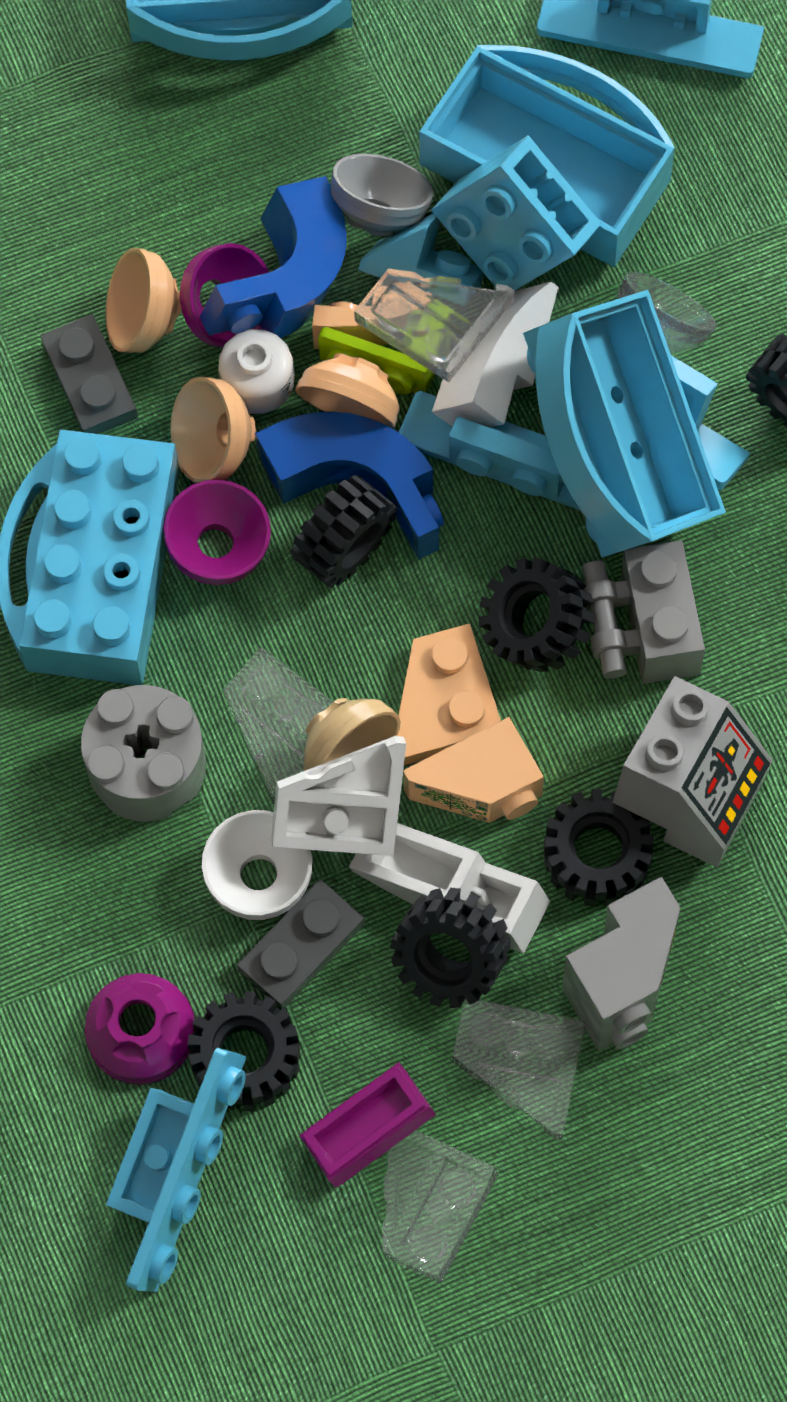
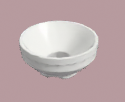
M267 810L241 812L224 820L208 838L202 854L203 876L211 896L223 909L235 916L248 920L269 919L289 911L304 895L312 875L313 860L311 850L272 847L271 832L274 812ZM266 860L276 868L277 877L270 887L263 890H253L248 888L241 879L243 868L251 861Z

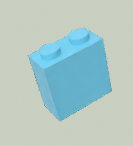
M529 135L460 178L431 210L503 297L573 257L602 224Z

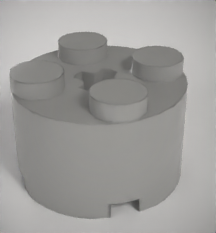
M135 685L122 689H112L105 692L99 698L97 705L89 714L83 727L81 751L90 783L98 797L115 814L134 821H157L172 815V811L181 807L187 801L190 802L198 794L206 773V756L199 722L190 703L184 698L164 688L151 685ZM142 749H148L145 753V758H135L134 754H140Z

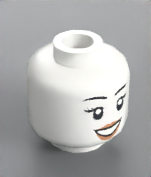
M249 329L236 334L225 344L219 356V377L231 384L243 399L249 414H264L276 410L287 401L294 387V365L288 345L279 336L266 330Z

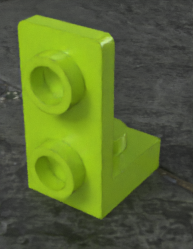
M429 307L421 326L414 323L411 325L404 341L402 353L325 326L322 327L318 336L319 358L325 361L334 358V355L337 353L359 357L379 366L381 371L388 374L387 381L395 393L409 394L410 392L416 393L418 391L428 393L450 341L451 314Z

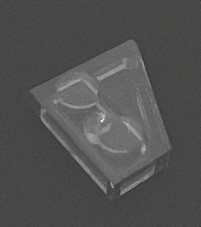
M388 268L355 309L354 318L355 322L439 377L450 382L513 302L514 289L501 284H496L495 290L462 286L461 279L445 276L425 278L419 276L416 272Z
M260 647L223 689V693L234 720L238 723L243 733L248 750L265 780L270 797L275 804L277 781L304 771V749L308 737L305 730L317 713L324 711L333 701Z
M465 999L453 1051V1063L474 1079L482 1080L494 1090L495 1095L512 1108H519L536 1121L551 1138L562 1140L585 1021L481 1000L469 1005Z
M417 1130L389 1149L388 1173L385 1174L384 1199L387 1202L386 1219L383 1221L382 1251L385 1256L441 1284L499 1175L496 1168Z

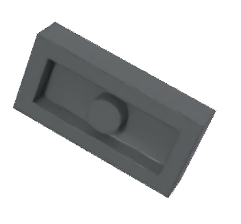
M93 314L40 335L43 348L82 432L100 434L138 418L134 402Z
M319 879L300 901L237 964L238 972L265 996L275 1000L276 1006L280 1010L285 1009L365 925L364 917Z

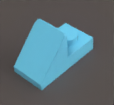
M434 213L421 219L414 225L378 241L361 259L358 269L393 283L414 288L419 292L432 295L464 308L479 291L484 276L482 270L478 266L470 264V259L465 255L454 251L436 252L433 250L440 225V220Z

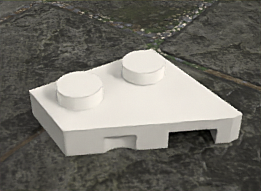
M393 736L277 781L271 832L272 847L393 856L406 750L404 737Z

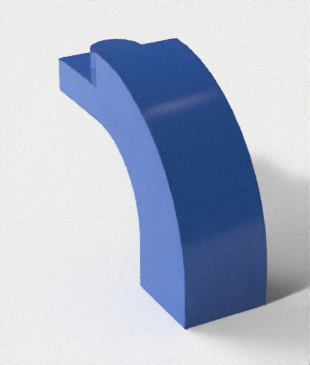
M326 176L276 188L260 220L275 247L280 268L269 273L216 285L199 316L209 336L230 330L232 333L238 334L253 329L259 324L261 330L269 331L283 338L302 327L313 316L315 305L321 304L342 266L346 250L345 219L342 210L332 197L331 185Z
M316 412L286 419L255 433L258 458L283 504L319 487L339 484L344 480L349 481L350 477L354 475L360 476L397 507V510L394 512L396 513L395 518L418 560L439 550V528L444 526V521L435 500L430 495L433 493V469L417 447L391 427L356 414Z

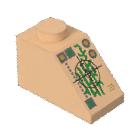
M510 717L403 770V788L409 800L489 823L503 816L507 820H513L525 815L538 804L537 799L543 795L544 776Z

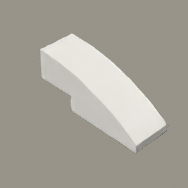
M550 281L514 291L497 302L473 326L456 351L441 382L432 413L452 427L457 416L489 428L504 425L513 390L533 386L536 375L531 370L527 361L528 346L523 333L549 323L558 286Z
M397 823L393 856L356 853L349 865L352 872L411 904H414L422 895L427 898L431 890L441 888L444 897L450 887L460 888V899L465 901L471 892L481 896L476 906L483 910L490 903L497 910L492 922L504 919L508 929L503 937L510 938L511 949L523 954L550 903L538 881L485 863L477 851Z

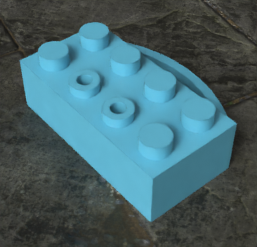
M126 0L132 42L149 41L176 53L205 59L248 60L269 57L307 45L327 35L334 29L353 28L351 0Z
M478 45L419 131L420 165L456 183L466 174L529 135L602 223L580 250L615 267L671 181L675 149L671 139L656 117L637 97L615 80L594 68L555 53L533 48L507 45ZM545 80L566 85L590 95L608 106L626 122Z
M648 290L569 314L523 333L528 346L527 361L531 370L536 374L538 405L551 454L569 493L586 517L587 532L591 539L597 543L601 557L652 542L726 513Z
M60 430L57 444L36 463L23 480L12 499L0 534V606L11 641L26 671L143 685L167 550L163 532L165 517L172 501L176 498L180 475L175 443ZM43 488L48 489V495L35 518L27 545L26 583L28 601L24 606H15L12 603L10 591L9 564L11 550L24 515ZM130 517L139 518V520L133 524H128L125 522ZM120 571L129 572V575L125 578L115 577Z

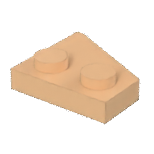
M470 623L413 639L399 710L401 723L397 735L404 737L406 742L404 765L422 761L501 721Z

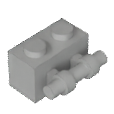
M682 540L624 550L621 569L622 581L614 582L608 580L604 561H591L582 566L586 584L583 591L590 593L594 604L584 607L595 613L593 624L595 634L591 636L590 641L593 656L601 661L604 678L613 679L625 675L627 671L624 656L635 654L637 655L642 684L671 680L674 676L683 678L701 674L705 647ZM627 605L631 630L623 631L618 629L614 607Z

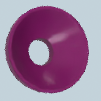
M233 243L215 245L199 252L186 267L180 283L179 298L181 311L192 333L202 342L210 346L224 348L225 344L236 335L231 330L208 335L199 317L203 310L200 302L202 286L207 281L219 285L269 273L263 260L253 250ZM258 324L256 327L253 328V329L261 330L259 324Z
M206 480L186 488L172 501L166 513L163 532L170 559L181 572L200 583L225 585L242 580L258 567L269 547L271 527L264 505L247 488L230 481ZM220 530L230 537L233 547L227 555L220 558H212L200 550L198 546L199 537L206 531Z
M136 973L124 975L108 983L92 1000L85 1021L86 1045L93 1061L104 1073L113 1079L135 1085L156 1083L170 1077L182 1067L189 1057L188 1037L189 1034L193 1035V1022L195 1018L188 999L168 980L153 974ZM143 1004L155 1012V1024L147 1034L131 1036L121 1030L119 1026L120 1016L130 1005Z

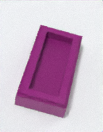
M398 1062L299 1136L327 1179L335 1188H338L437 1114L410 1075Z

